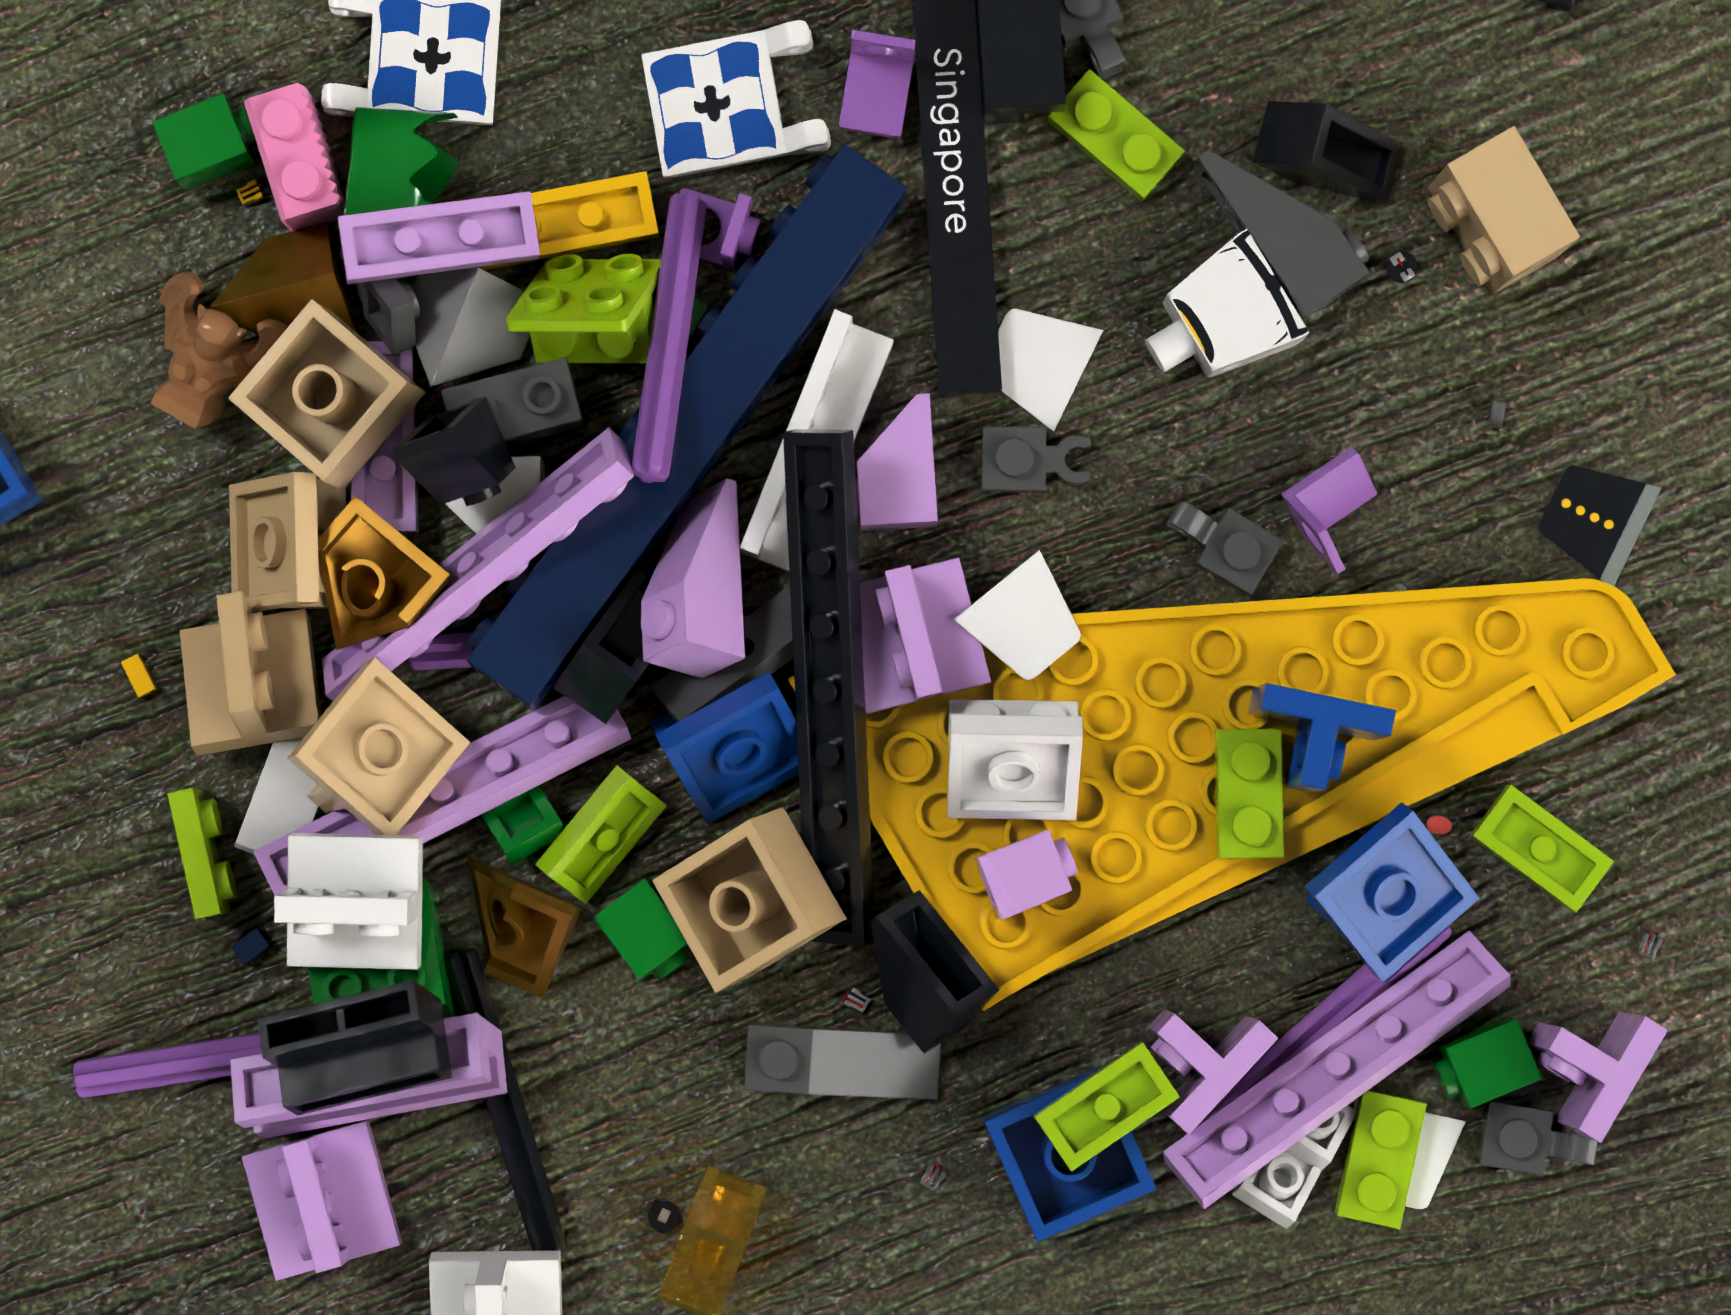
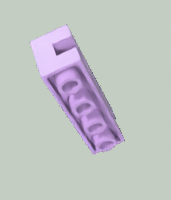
M478 1013L444 1019L452 1078L299 1116L283 1107L278 1067L263 1059L262 1054L231 1059L235 1123L243 1128L254 1126V1134L265 1139L506 1094L507 1083L502 1032Z

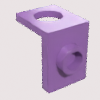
M852 30L851 54L839 120L840 130L894 139L901 138L914 62L915 40Z
M682 188L680 190L682 194H686L688 191L697 193L699 199L705 201L707 205L706 210L715 213L721 223L718 237L709 244L701 245L699 260L735 271L740 253L747 256L751 255L761 224V219L752 217L754 212L752 197L739 193L736 204Z
M1350 447L1281 494L1301 536L1336 574L1345 570V567L1329 536L1327 528L1377 495L1359 453L1353 447Z

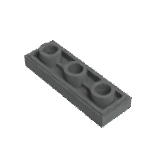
M790 585L743 618L745 659L703 679L672 670L649 687L658 703L676 723L768 671L772 675L793 659Z

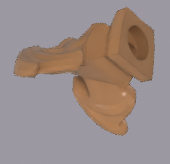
M185 271L174 275L166 283L159 298L160 305L165 306L164 349L172 351L173 356L169 365V378L159 385L150 404L197 429L209 425L222 415L226 405L223 396L234 387L237 388L288 326L277 320L266 319L259 322L256 326L259 340L257 342H243L248 330L240 328L226 313L206 309L201 304L198 305V296L203 291L204 284L196 274Z

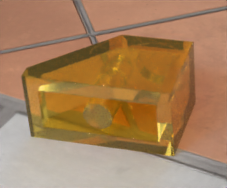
M707 1165L658 1300L698 1315L721 1314L768 1188L747 1181L741 1176L729 1174Z

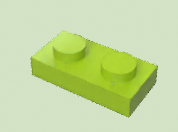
M1090 69L1065 96L1066 106L1064 112H1052L1047 119L1053 127L1141 202L1149 196L1185 153L1183 148Z
M1281 729L1215 730L1217 859L1284 858Z
M616 765L535 865L548 877L587 904L667 805Z
M1506 785L1470 834L1472 839L1572 913L1578 912L1614 863L1611 858L1512 785Z
M192 787L167 793L195 919H207L231 913L228 899L236 898V884L229 861L220 862L214 837L222 835L223 829L215 799H205L204 790L201 788Z
M1139 1042L1033 1116L1072 1172L1173 1103L1180 1096L1144 1043Z
M1368 1090L1359 1096L1357 1113L1354 1118L1334 1212L1337 1216L1395 1229L1401 1228L1427 1103L1374 1090Z

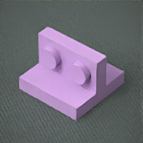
M959 557L911 569V566L908 565L885 571L884 577L860 582L866 715L991 683L981 642L954 620L971 606Z
M1164 1009L1147 1027L1158 1037L1151 1048L1183 1077L1191 1069L1194 1072L1176 1090L1180 1098L1161 1111L1190 1135L1275 1043L1278 1037L1260 1020L1245 1015L1215 1049H1212L1175 1013Z
M1619 1011L1600 1045L1596 1048L1563 1027L1538 1022L1527 1041L1528 1046L1541 1053L1536 1064L1565 1082L1569 1083L1571 1081L1576 1084L1554 1121L1575 1134L1601 1143L1668 1030L1646 1016Z
M369 1119L241 1156L275 1281L312 1270L320 1273L341 1267L350 1259L396 1247L403 1243Z

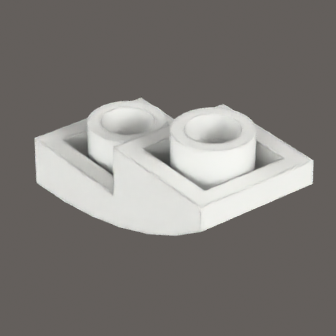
M303 738L274 742L272 744L236 839L235 848L254 854L253 851L313 822L318 806L307 796L316 786V783L288 759V756Z
M1348 1105L1238 1184L1232 1195L1285 1229L1289 1228L1296 1221L1321 1171L1331 1163L1357 1111Z

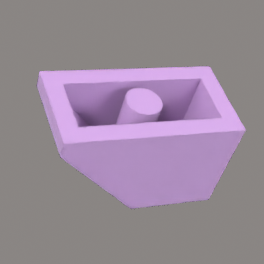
M930 393L916 394L857 461V478H855L857 516H860L861 531L937 526Z
M1049 830L1042 831L974 858L996 917L1001 920L1072 891L1068 877L1078 874L1065 838L1053 841Z

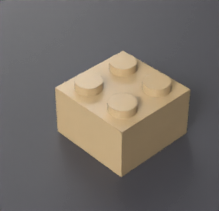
M1515 126L1447 164L1428 187L1432 194V197L1428 199L1432 215L1445 232L1453 229L1465 250L1460 253L1464 269L1477 286L1485 283L1491 295L1556 259L1580 238V235Z
M311 299L228 399L323 482L343 490L426 392L334 312Z
M784 807L747 820L652 880L715 993L752 977L847 919Z

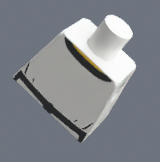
M1245 229L1166 295L1163 305L1173 323L1145 339V343L1162 372H1166L1194 356L1207 378L1293 347L1302 342L1309 334V331L1249 231Z

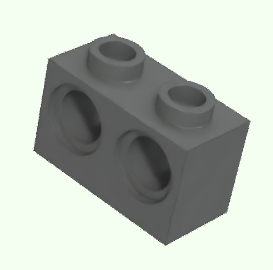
M566 357L441 390L446 411L486 396L508 449L587 428L572 368Z

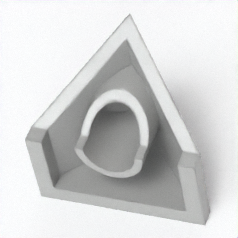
M478 267L417 276L413 291L419 303L420 316L415 318V347L430 386L516 360H522L531 338L530 332L508 331L505 318L524 293L523 290Z

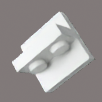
M949 699L947 818L1076 820L1083 742L1082 716H1078V701Z
M292 833L288 835L287 889L274 896V923H287V966L415 970L421 967L423 836Z
M560 1250L431 1252L429 1259L431 1315H562Z

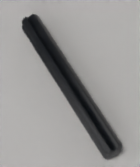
M468 948L447 955L444 958L459 1015L478 1013L501 1030L477 951ZM502 1034L507 1093L485 1097L532 1251L560 1250L562 1253L567 1248V1240Z

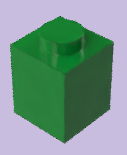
M224 93L152 121L174 178L186 191L257 163L250 148V145L256 143L246 108L243 106L235 109Z
M648 878L642 880L593 917L639 980L652 971L658 981H660L690 959L683 950V947L687 945L685 938L659 892Z
M1501 1018L1436 1045L1442 1060L1434 1063L1433 1067L1447 1099L1457 1096L1460 1105L1470 1109L1542 1080L1518 1019Z

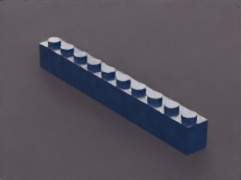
M846 144L842 146L834 159L825 154L817 162L805 181V186L811 190L797 209L787 205L782 210L768 232V236L774 241L760 260L751 255L744 262L730 285L736 290L734 296L723 311L716 306L711 308L698 325L693 338L698 340L699 343L685 361L669 477L664 482L653 481L652 483H645L634 475L619 496L610 502L599 504L579 520L576 528L568 537L548 545V550L535 568L528 564L526 569L508 585L505 595L510 597L511 600L497 620L488 615L470 637L467 647L472 649L473 652L467 661L472 668L535 712L634 572L647 559L906 203V186ZM640 408L632 415L619 435L626 443L631 466Z

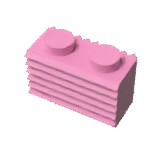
M299 83L256 95L244 101L281 222L285 224L290 232L325 222L328 223L337 220L338 216H344V201L346 199V196L341 191L342 184L337 178L339 173L333 166L335 161L329 154L331 148L326 143L327 136L322 131L324 125L318 118L320 113L315 107L316 101L308 89Z

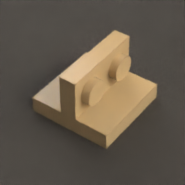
M290 472L229 485L231 592L242 591L252 612L277 608L328 609L318 559V538L346 507V487L342 490L323 482L321 479H316L314 473Z
M242 591L216 595L218 624L179 630L191 747L196 756L305 737L321 717L311 622L306 609L263 616L262 612H252Z
M372 658L363 664L288 756V759L316 783V786L307 797L325 813L346 809L375 835H397L467 748L470 741L380 661Z

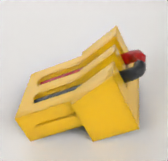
M255 179L236 190L242 205L264 199L262 194L264 187L262 184H258Z

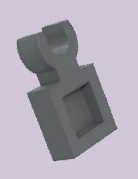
M340 251V257L343 260L342 251ZM346 274L342 275V281L349 293L354 297L358 296L362 301L363 316L393 355L416 346L415 318L420 316V307L413 289L407 282L399 283L396 278L347 284Z
M983 426L981 492L1045 493L1046 475H1056L1061 482L1070 486L1087 484L1090 481V472H1074L1070 470L1065 463V456L1072 450H1089L1091 440L1084 436H1070L1063 439L1057 446H1046V427Z

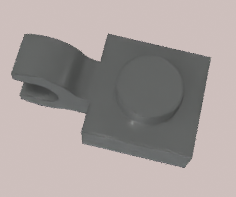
M1059 0L1061 38L1064 48L1066 49L1083 42L1097 76L1102 80L1122 72L1123 67L1121 64L1125 63V59L1115 37L1109 31L1123 24L1124 17L1117 1Z
M1184 501L1176 505L1165 524L1171 530L1203 547L1194 565L1247 596L1253 594L1284 541L1230 508L1224 511L1220 520L1216 523L1208 515Z
M1488 1101L1486 1103L1477 1163L1483 1166L1544 1175L1547 1157L1594 1165L1597 1141L1574 1133L1551 1130L1554 1114L1551 1110Z

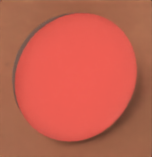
M1434 813L1427 820V828L1435 834H1446L1452 829V821L1444 813Z

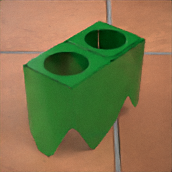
M356 107L353 118L349 160L350 170L348 171L344 216L433 204L431 202L440 196L453 176L457 161L452 155L419 134L415 128L420 124L458 118L455 113Z

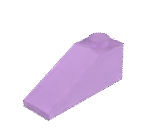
M726 478L692 496L679 513L641 600L644 662L703 679L745 659L736 481Z

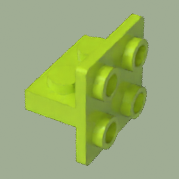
M575 254L556 256L544 263L506 316L508 331L530 332L536 363H546L566 357L568 363H646L654 312L651 294L658 285L661 259H642L636 254H622L610 259H582L579 255Z

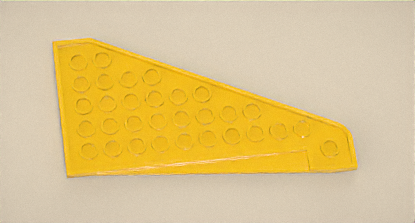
M1587 578L1071 614L1081 634L1079 641L1031 680H1025L982 644L991 683L866 715L870 820L913 893L918 890L921 891L1000 989L982 1009L985 1011L1054 970L1388 815L1401 802L1406 806L1414 804L1555 737L1611 713L1669 680L1676 674L1630 598L1621 590L1606 582ZM793 676L789 678L788 681L792 686L793 690L795 691V682ZM1265 683L1393 709L1396 710L1392 733L1389 737L1374 741L1337 733L1336 740L1346 742L1345 756L1339 779H1331L1330 782H1327L1326 790L1312 793L1285 788L1298 725L1248 715L1252 690ZM949 699L1078 701V716H1082L1083 742L1076 820L947 818ZM1281 729L1284 858L1217 859L1215 730ZM1045 830H1049L1053 841L1064 837L1078 871V874L1068 877L1072 891L1003 920L998 919L974 858Z

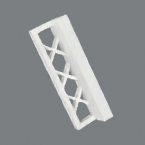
M835 309L786 431L794 429L853 430L855 442L894 340L853 324V316ZM782 440L741 543L740 550L743 555L789 572L784 445Z

